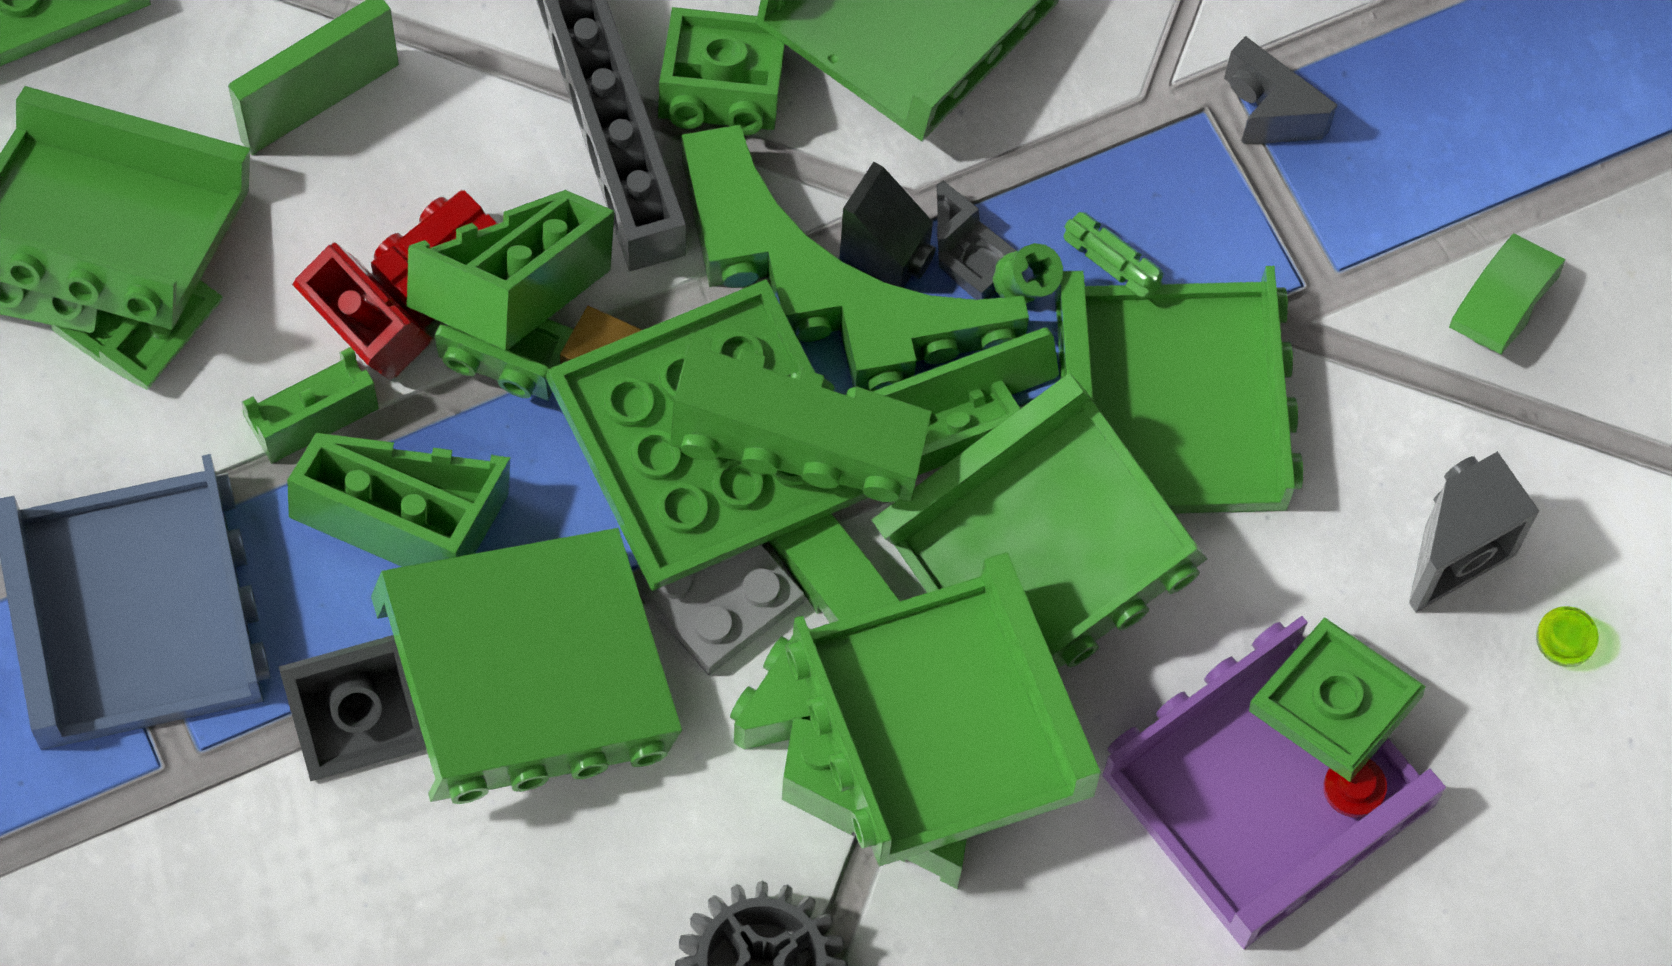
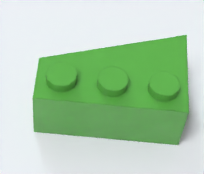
M563 190L504 211L503 222L478 231V227L473 223L457 228L456 239L430 248V244L425 240L409 245L407 307L476 337L488 345L506 351L611 271L615 211L570 191Z

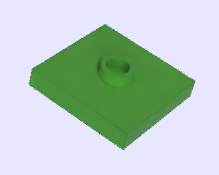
M1324 617L1251 700L1249 712L1351 782L1422 699L1426 686Z

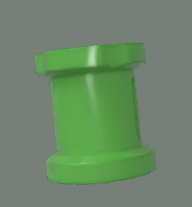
M1033 243L1022 247L1019 251L1008 253L997 261L993 284L1001 298L1024 296L1025 303H1028L1036 298L1052 294L1059 287L1063 279V265L1054 249L1045 244ZM1029 266L1034 276L1026 282L1022 272Z

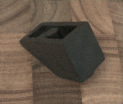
M874 161L843 207L839 260L884 283L904 288L911 276L918 279L923 276L934 257L936 247L930 245L933 221L883 166Z

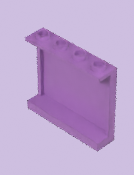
M1303 616L1287 627H1284L1281 622H1277L1267 628L1252 643L1254 651L1239 662L1232 656L1223 660L1204 678L1207 685L1189 697L1183 691L1172 697L1157 711L1156 716L1159 720L1144 731L1140 732L1137 727H1132L1121 734L1107 749L1111 755L1108 756L1102 775L1243 950L1434 808L1446 789V786L1431 768L1419 775L1390 739L1387 738L1370 758L1382 769L1386 777L1387 792L1382 804L1365 817L1353 818L1344 816L1330 806L1324 794L1323 782L1329 767L1249 712L1251 700L1305 640L1303 633L1308 622Z

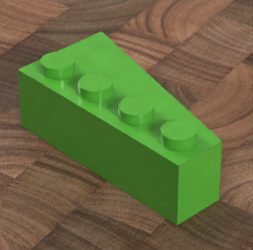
M691 332L674 398L670 446L678 447L685 455L698 460L710 461L717 457L739 461L744 468L759 474L769 475L775 474L777 471L800 475L808 484L820 488H835L839 484L861 489L867 497L881 502H896L899 498L911 501L932 411L857 386L848 389L846 395L835 392L834 385L826 380L824 375L801 369L798 373H792L788 376L780 374L764 365L766 356L741 349L738 352L737 359L711 351L712 338Z

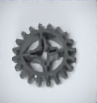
M762 880L756 885L755 898L746 899L744 889L738 884L731 888L732 905L727 906L716 895L709 898L708 907L714 919L696 912L691 916L690 926L698 935L685 934L680 936L679 949L689 956L676 960L675 966H708L713 951L724 937H727L732 944V953L738 961L735 966H750L751 958H762L763 964L766 959H769L773 962V966H792L797 963V955L805 949L809 951L814 966H848V962L841 958L833 957L844 950L845 941L843 936H824L833 927V917L827 913L821 914L812 920L810 919L815 909L816 901L814 898L807 896L801 900L797 907L792 905L793 888L788 884L780 889L778 899L768 898V885ZM770 924L787 931L774 938H765L757 935L749 925Z

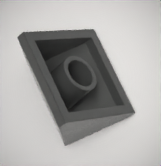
M393 635L279 666L310 781L426 749Z

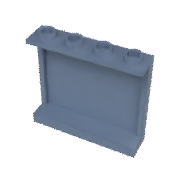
M211 454L202 456L205 471L20 510L15 496L0 498V561L30 727L40 750L263 702L259 681L270 679V672L263 642L251 644L248 623L257 622L259 618L252 586L240 587L236 567L247 565V559L240 529L228 531L225 511L236 509L232 486L228 473L216 474Z

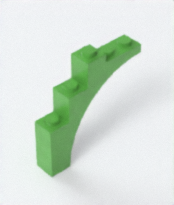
M740 125L682 135V164L709 287L724 284L728 288H741L753 284L758 278L768 277V282L799 341H817L827 337L833 331L840 330L853 387L857 386L873 392L913 377L915 375L916 361L924 360L928 364L945 363L953 360L960 353L985 350L1026 334L1029 315L1024 296L980 300L932 296L884 283L840 261L805 235L776 203L753 164Z

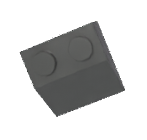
M1498 451L1479 462L1475 456L1468 457L1453 466L1444 475L1446 482L1442 490L1433 499L1435 505L1425 525L1409 600V604L1415 612L1420 611L1516 556L1534 523L1539 509Z

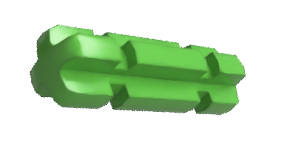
M1078 212L1073 219H1069L1064 226V240L1079 252H1084L1085 249L1088 250L1085 256L1120 283L1128 280L1125 286L1140 298H1149L1161 288L1163 284L1161 281L1164 275L1163 270L1148 258H1143L1140 261L1139 259L1142 254L1106 227H1103L1100 231L1099 228L1102 224L1089 214Z

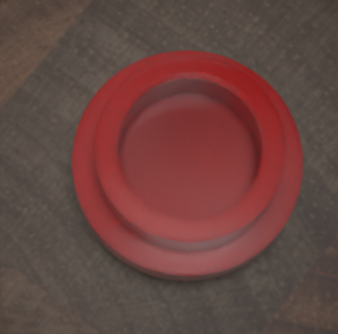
M1369 759L1351 782L1329 768L1324 778L1323 790L1328 803L1334 810L1344 816L1359 818L1365 817L1382 804L1387 792V781L1382 769Z

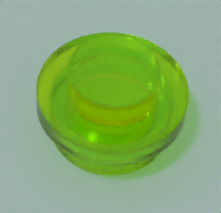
M1562 606L1550 610L1543 616L1536 630V642L1540 652L1550 662L1562 667H1575L1585 663L1591 658L1598 646L1599 633L1595 622L1585 611L1576 607Z

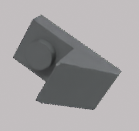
M1247 36L1233 48L1224 79L1229 82L1232 90L1241 99L1259 105L1247 119L1241 142L1243 144L1322 140L1330 130L1337 104Z

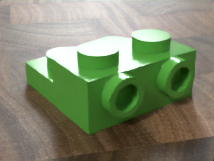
M672 7L659 81L658 118L670 119L674 125L683 129H693L702 123L728 125L729 127L740 125L743 135L755 134L760 129L775 130L785 44L757 25V16Z

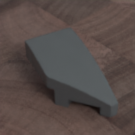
M942 180L936 185L939 267L975 300L990 299L996 293L993 276L997 261L1004 255L1016 250L980 222L979 208Z

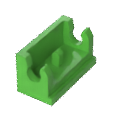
M351 347L339 352L341 361L257 403L254 396L242 401L243 416L271 464L308 446L316 433L331 434L379 409L374 382L367 370L361 371L356 360L355 351Z

